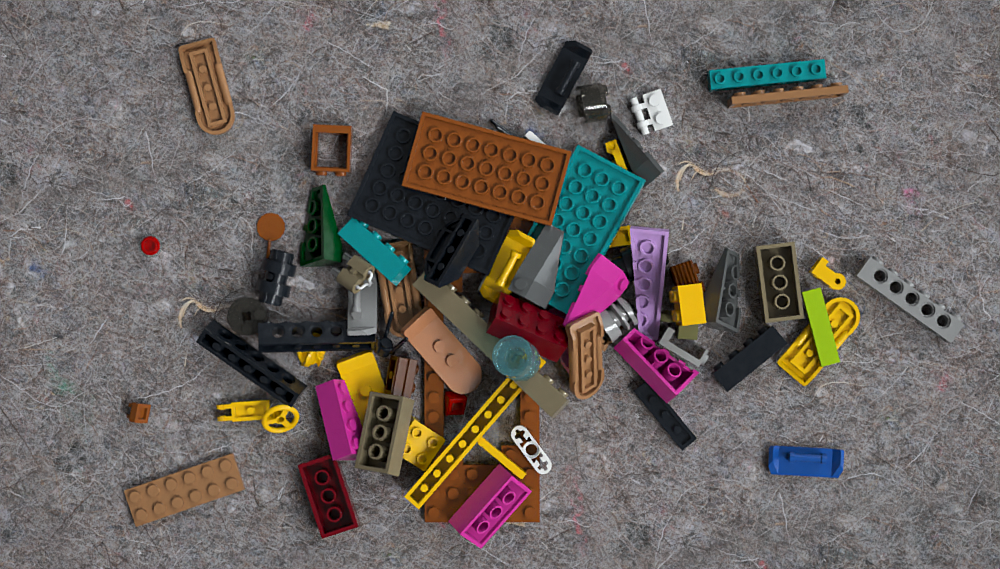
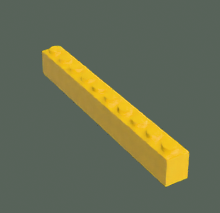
M530 351L524 357L529 363L533 361L540 369L546 363L543 358ZM507 377L405 494L404 497L416 508L420 509L522 391L510 377Z

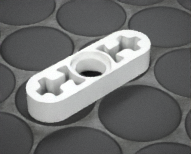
M522 425L515 426L511 431L513 441L538 473H548L552 467L551 460L526 427ZM517 429L525 431L523 436L526 440L528 437L531 438L523 447L520 445V443H523L520 437L515 438ZM529 444H534L537 447V452L534 455H529L526 452V447ZM540 452L543 454V456H540V459L543 462H548L546 470L538 468L540 464L537 459L535 462L531 460L536 458Z

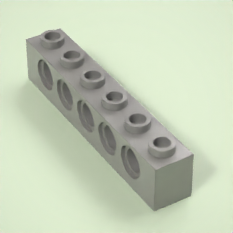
M874 256L873 258L866 257L853 276L946 343H952L964 326L960 322L961 318L953 312L951 314L944 310L946 307L937 301L935 303L932 302L926 292L922 290L918 292L913 288L914 284L909 280L904 279L903 281L897 277L899 274L892 268L886 269L883 267V262ZM876 271L882 273V280L879 282L874 278ZM892 282L898 285V290L895 293L890 290ZM908 293H911L914 297L911 304H908L905 299ZM925 304L929 307L927 315L921 312V308ZM939 316H943L945 319L943 326H939L937 323Z

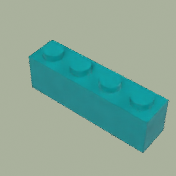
M351 218L337 234L390 282L397 286L411 270L407 265L409 261L401 254L399 256L395 255L393 252L396 249L388 242L384 245L380 241L382 237L373 230L371 233L367 229L369 225Z

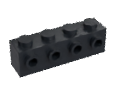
M767 325L763 326L757 331L758 336L754 339L752 337L748 338L743 343V348L739 351L735 349L728 355L729 359L724 363L720 361L713 367L714 371L711 374L726 392L788 344L773 325L769 327Z

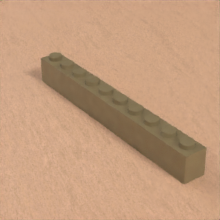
M423 272L412 285L554 419L570 402L567 399L568 394L561 387L557 390L552 385L554 381L547 374L541 375L538 372L540 367L533 361L529 363L524 358L526 354L521 349L517 348L515 350L510 345L511 343L486 333L488 323L482 319L485 315L477 308L473 310L469 306L471 302L464 295L459 297L455 293L457 289L451 283L438 288L424 280L425 272Z

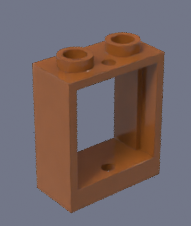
M313 124L311 171L316 172V175L327 176V172L335 173V176L346 177V173H351L352 126ZM319 134L347 135L345 168L318 166Z

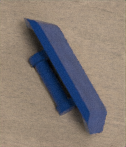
M778 445L769 447L768 467L771 474L839 478L843 472L844 450Z

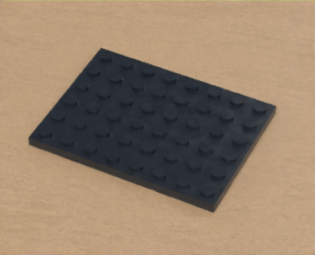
M393 111L347 216L430 251L443 227L460 217L462 213H465L479 220V246L467 267L489 276L514 217L403 187L402 182L419 121Z

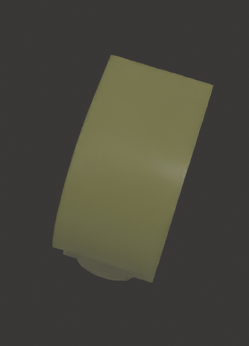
M664 310L660 321L673 322L671 311ZM698 324L677 325L676 338L697 340Z

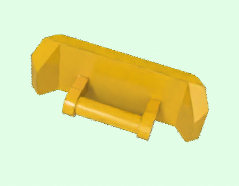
M509 230L489 276H486L480 288V292L485 299L494 303L500 292L508 295L511 294L508 288L534 245V238L519 230Z

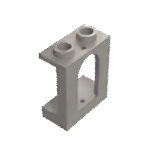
M668 326L664 327L656 341L657 344L696 367L706 363L709 358L707 349L702 348L697 358L670 343L669 340L675 330Z

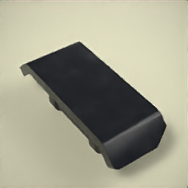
M575 40L565 42L535 98L540 107L555 115L560 114L593 52L592 49Z

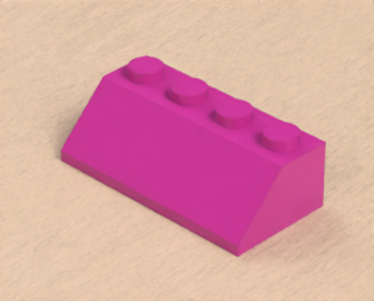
M499 463L448 522L460 535L481 549L532 491Z

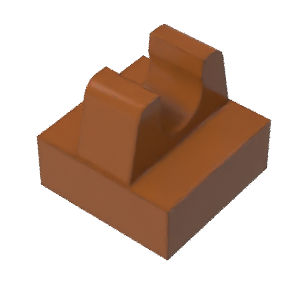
M136 402L129 403L128 406L131 407V412L126 415L129 421L148 423L151 405Z

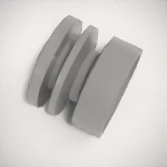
M619 297L600 313L604 330L606 331L604 336L611 343L622 336L620 326L629 331L631 328L628 322L633 326L638 324L633 309L622 297Z

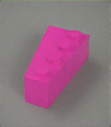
M333 379L315 386L332 459L356 460L363 427L345 380Z

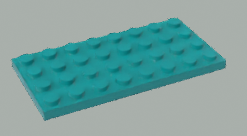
M577 145L569 160L552 226L564 231L555 282V292L549 305L565 314L568 313L571 304L578 299L580 293L578 289L586 281L588 275L585 273L598 253L605 256L646 182L645 179L580 145ZM534 222L528 236L536 241L545 225Z

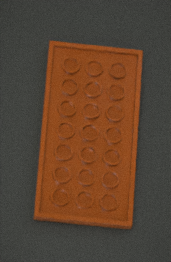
M422 111L402 186L552 226L572 151Z

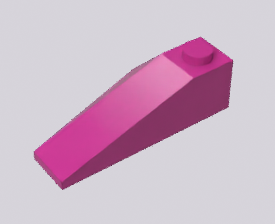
M598 253L585 273L588 275L584 285L579 286L578 291L580 293L578 299L571 304L563 322L564 327L590 312H603L621 296L629 285L625 273L602 254Z

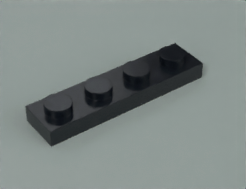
M646 381L633 390L682 451L697 439L672 407Z

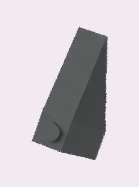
M613 113L609 118L631 173L646 180L643 186L645 188L664 170L648 151H642L643 147L640 142L630 136L629 130Z
M545 225L516 272L508 288L511 292L544 309L547 308L555 292L564 231L554 226Z

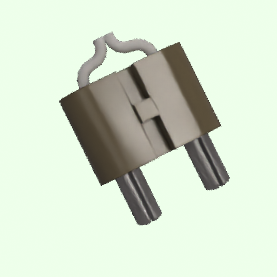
M344 253L343 259L348 261V267L346 269L343 268L341 271L334 267L330 271L337 277L336 281L356 294L365 286H371L375 267L358 255L352 257L348 253Z

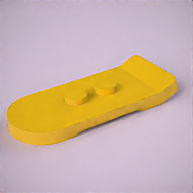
M843 297L833 298L825 304L837 350L849 335L854 332L860 321V312L857 305L850 299ZM809 324L779 357L777 362L782 369L803 386L808 385L823 368L820 367Z
M365 350L337 361V368L341 379L345 380L362 427L370 391L384 393L385 388L372 350Z

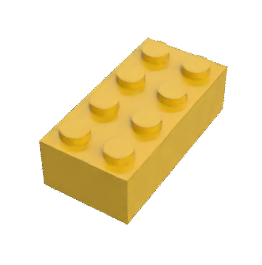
M702 283L672 287V291H669L670 303H674V310H671L672 321L676 322L678 326L706 323Z

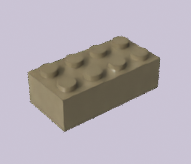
M795 241L753 247L762 323L803 319L804 314Z
M370 391L354 468L399 477L414 400L403 396Z

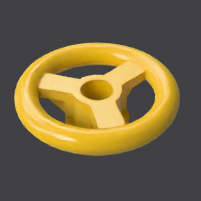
M275 405L263 414L261 423L263 428L271 433L287 432L298 423L299 413L294 407ZM288 411L294 416L291 423L286 419ZM277 423L282 424L284 427L276 428L271 427L269 424Z

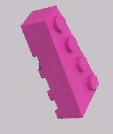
M635 328L614 347L666 403L676 397L699 374L695 369L691 370L685 366L686 363L682 360H677L669 355L670 352L666 349L656 346L654 341Z

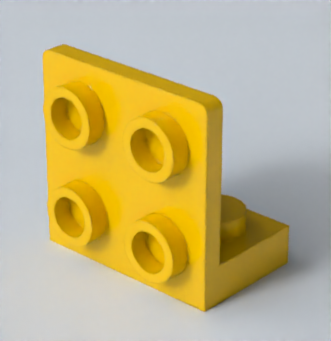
M411 415L403 458L425 471L444 444L445 439L421 424L417 418Z

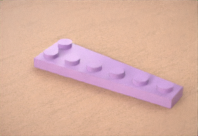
M630 226L638 331L651 340H658L669 229Z

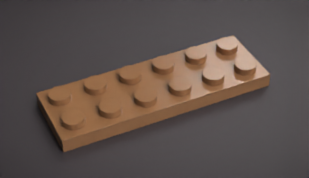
M842 82L831 83L827 87H823V84L812 85L808 89H804L803 86L792 87L789 91H784V88L773 89L770 93H765V90L753 91L751 95H746V92L734 93L727 100L728 108L837 98L843 97L849 93L848 85H842Z
M234 453L132 487L124 490L135 526L138 527L245 490L246 488Z

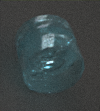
M516 335L506 336L499 340L492 353L495 368L504 376L518 382L527 381L532 378L539 370L541 363L537 348L523 337ZM518 356L522 358L519 364L515 362L518 360Z

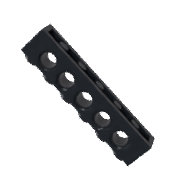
M215 320L204 328L196 343L284 405L292 407L307 387L302 381L262 353H258V350Z
M324 320L321 322L302 321L292 323L291 321H284L282 323H272L267 321L258 323V353L375 350L376 340L375 334L348 336V320L340 322ZM318 333L321 336L315 337L313 334ZM338 333L340 336H333L332 334ZM280 334L282 337L276 338L274 335ZM294 334H300L301 336H300V337H294L293 335H294Z

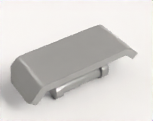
M376 272L373 274L370 287L365 286L356 294L348 290V336L377 333L378 279Z

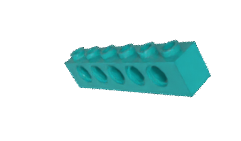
M825 59L717 69L707 72L709 92L817 82L827 78Z

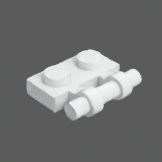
M661 89L642 95L644 103L639 104L637 97L630 99L632 105L630 108L632 113H635L638 122L636 125L641 130L642 136L649 134L647 126L652 125L655 132L673 125ZM643 109H647L650 119H644Z

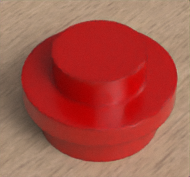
M153 236L145 237L141 242V250L146 255H155L160 249L159 240Z

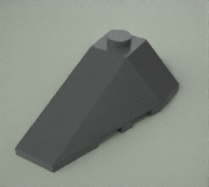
M728 248L724 249L704 294L706 323L701 325L711 329L738 333L741 319V308H738L737 298L741 297L740 290L737 289V280L740 278L739 254Z

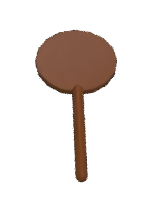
M266 213L261 216L257 223L259 236L268 241L266 258H269L271 241L280 239L285 231V222L275 213Z

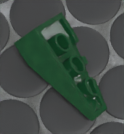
M320 185L312 188L310 191L307 207L309 218L307 225L304 224L303 228L306 234L304 242L300 244V267L332 266L342 262V243L339 234H337L338 228L326 185Z

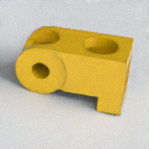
M819 257L808 273L830 289L840 290L845 287V277L828 268L826 265L829 261L824 257Z

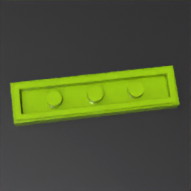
M821 287L801 292L820 367L839 363L840 359Z

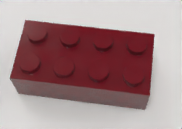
M500 292L491 306L486 333L556 363L566 350L568 343L566 329L563 326L565 319L503 292Z
M330 453L300 463L298 468L321 538L323 539L359 527L360 521L340 460H333Z

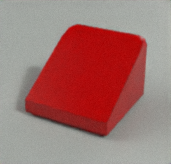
M453 391L445 392L446 415H464L467 402L465 394H458Z

